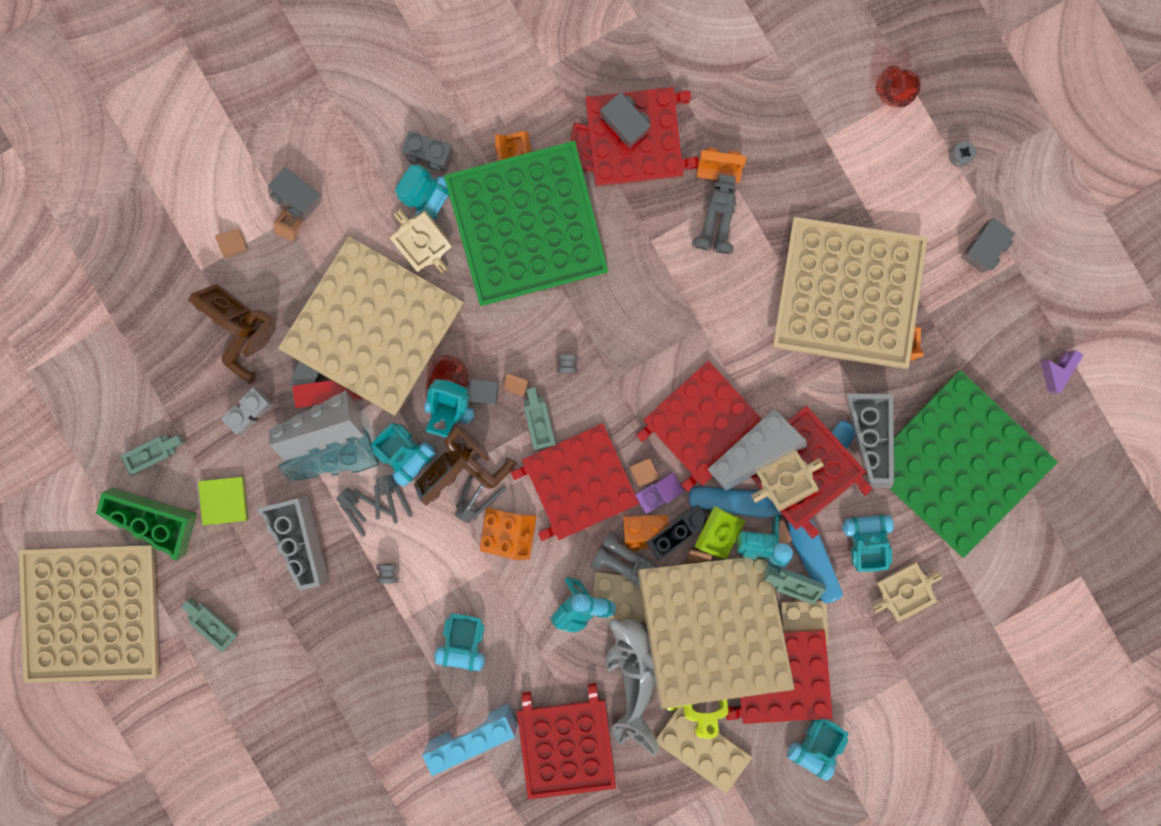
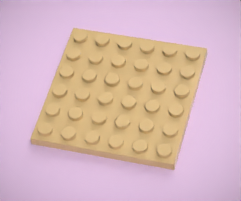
M794 217L772 348L907 370L910 364L928 237Z
M349 236L278 349L396 417L463 307L464 302Z
M152 545L19 550L23 683L156 679L159 677L155 548Z
M744 557L641 569L638 571L660 709L794 690L775 588L771 583L765 581L763 573L766 567L769 566L767 559L756 557L753 560Z

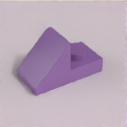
M1077 350L1067 351V353L1065 352L1059 358V366L1050 360L1041 361L1048 392L1052 394L1062 392L1084 356Z
M672 472L636 493L635 496L647 514L664 503H669L684 492Z

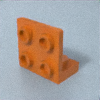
M486 508L480 551L513 560L530 559L537 516Z

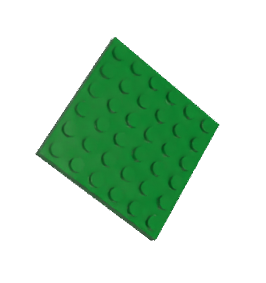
M575 140L444 175L480 306L608 273Z
M958 370L894 436V484L889 489L962 558H965L1058 461L961 370Z

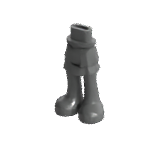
M718 174L717 183H714V188L707 199L709 202L706 205L707 212L702 233L693 239L692 247L711 251L713 231L718 214L721 215L713 252L733 254L734 248L728 241V234L732 215L735 213L734 206H736L735 191L737 188L734 187L736 177Z
M611 530L590 565L594 569H599L603 566L609 567L628 578L630 582H635L638 586H640L639 570L658 568L651 559L647 560L644 555L641 556L620 543L617 534ZM607 551H612L634 564L633 567L621 562Z

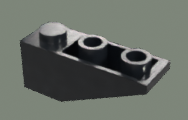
M699 505L689 507L661 528L646 543L656 559L660 561L700 532L708 518Z

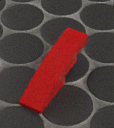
M332 380L292 386L295 408L319 405L344 391H347L354 400L364 399Z

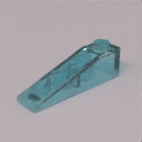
M363 427L364 437L357 439L354 436L348 438V442L342 444L338 442L328 444V448L323 450L319 448L312 449L309 454L282 462L278 465V469L290 481L317 478L319 474L331 473L334 476L339 475V471L351 470L352 473L362 472L378 466L379 460L372 452L371 438Z

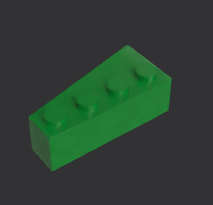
M113 487L101 492L96 511L97 515L121 529L128 530L133 533L134 537L152 544V547L158 551L162 550L169 554V557L175 561L187 553L197 513Z

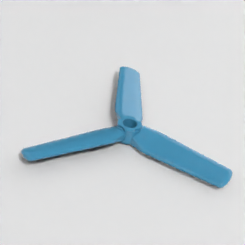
M842 420L831 432L846 449L855 437L853 426ZM693 486L689 493L691 507L699 505L701 509L713 510L715 506L728 513L761 518L773 517L776 514L782 515L768 497L755 503L751 494L759 490L730 488L725 491L723 488ZM787 520L788 531L792 538L791 541L810 578L826 586L825 592L820 597L822 602L832 603L839 600L843 596V592L820 536L817 535L812 539L803 527L796 531Z

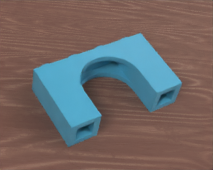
M506 704L489 712L487 719L481 725L461 736L452 738L450 732H447L430 740L422 757L431 776L515 738L518 722L510 705Z

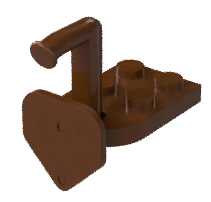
M218 284L191 293L188 301L198 311L203 312L215 324L234 334L222 355V363L240 378L247 381L248 384L253 383L256 376L255 372L247 371L236 360L243 348L242 354L247 357L266 346L276 330L274 318L262 310L256 309L251 311Z
M455 425L449 435L445 437L444 442L447 451L414 483L419 500L427 506L440 496L441 491L446 486H450L455 481L456 476L463 468L480 483H483L486 488L492 489L511 472L514 466H517V462L507 457L504 465L492 475L472 457L477 452L488 461L490 457L485 448L468 431ZM461 435L466 443L456 444L454 440Z

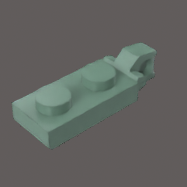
M536 387L527 388L529 400L524 401V410L534 450L556 445L544 398H538Z
M168 435L159 436L122 454L121 457L129 474L134 475L177 453L175 448L186 442L182 435H177L173 438H169Z
M767 566L763 571L765 581L771 583L776 588V591L813 605L826 590L825 584L789 570L781 569L779 571L775 567Z
M190 598L181 606L189 614L187 617L190 621L189 624L220 652H224L239 635L202 602L197 604Z

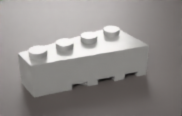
M347 391L334 395L319 405H315L311 409L295 415L293 418L269 430L270 446L285 461L309 454L315 448L320 450L326 449L328 444L334 442L342 444L348 442V438L354 436L357 439L364 437L360 406Z
M847 394L846 403L862 465L867 471L865 474L866 480L872 488H892L894 484L893 394Z
M774 409L718 459L708 471L722 488L727 491L751 478L759 469L794 450L801 451L807 447V443Z
M308 496L257 508L259 515L264 518L267 524L266 528L269 534H272L277 544L276 547L279 553H282L287 563L286 567L298 590L321 586L329 582Z

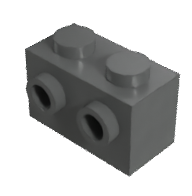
M620 92L600 110V116L630 149L650 131L651 125L649 123L651 121L644 112L639 113L634 107L636 104L630 96H624Z
M408 130L401 152L406 157V160L411 163L419 164L421 162L432 170L440 171L441 169L447 171L454 150L450 144Z
M286 167L268 185L270 199L274 203L282 204L288 208V213L296 219L299 217L305 221L321 203V194Z
M994 218L987 220L960 258L982 273L993 270L1000 262L998 258L1003 251L1006 252L1012 245L1013 241L1011 239L1015 233Z

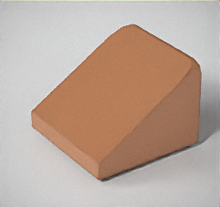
M284 208L274 222V233L294 241L304 221L299 217L298 219L294 218Z
M240 229L215 235L220 251L226 258L248 250Z
M509 373L505 379L504 390L524 396L529 380Z
M650 458L630 466L638 487L659 479Z
M779 518V544H786L791 542L792 538L785 521Z
M690 547L688 548L685 563L710 562L712 555Z

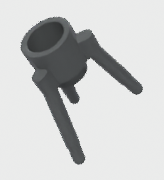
M393 475L376 478L377 485L373 486L375 491V518L377 520L380 519L381 492L382 496H387L393 522L395 524L398 523L391 495L395 491L408 516L412 517L409 506L399 485L393 479Z
M470 476L456 505L458 509L454 513L455 516L466 523H470L472 518L476 520L479 514L506 490V486H502L476 510L477 506L474 502L485 485L481 483L470 501H465L473 477Z
M348 487L339 494L336 500L340 503L339 506L345 511L361 536L364 537L365 532L351 513V510L362 522H366V518L356 508L360 502L357 498L374 507L375 501L361 494L357 489L352 491ZM380 505V511L391 516L390 510Z

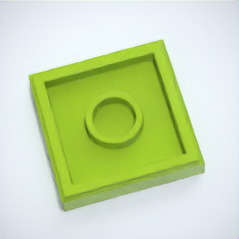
M244 477L198 481L202 525L248 521Z
M714 506L694 547L727 560L745 524V520Z

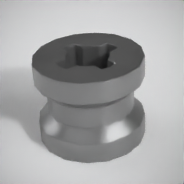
M968 141L958 143L949 152L950 162L957 167L967 165L976 156L975 146Z
M557 355L559 366L556 368V373H578L576 362L579 359V355Z
M381 563L376 565V569L379 571L377 583L390 584L399 582V577L397 576L398 563Z

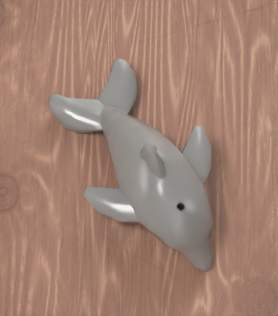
M611 619L610 628L615 637V645L608 650L605 657L606 669L611 672L620 666L624 677L627 699V713L613 725V736L620 745H623L626 740L633 739L651 755L656 756L659 751V744L642 718L656 684L647 627L634 619H623L621 621Z

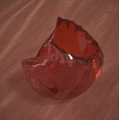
M891 65L882 71L876 82L877 95L890 107L904 108L910 105L919 95L921 90L920 77L910 70Z
M439 356L431 363L427 371V389L435 380L453 382L465 388L468 383V371L465 364L453 356Z

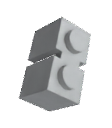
M252 388L239 401L241 405H234L221 420L236 435H244L258 421L256 418H261L275 403L260 388Z

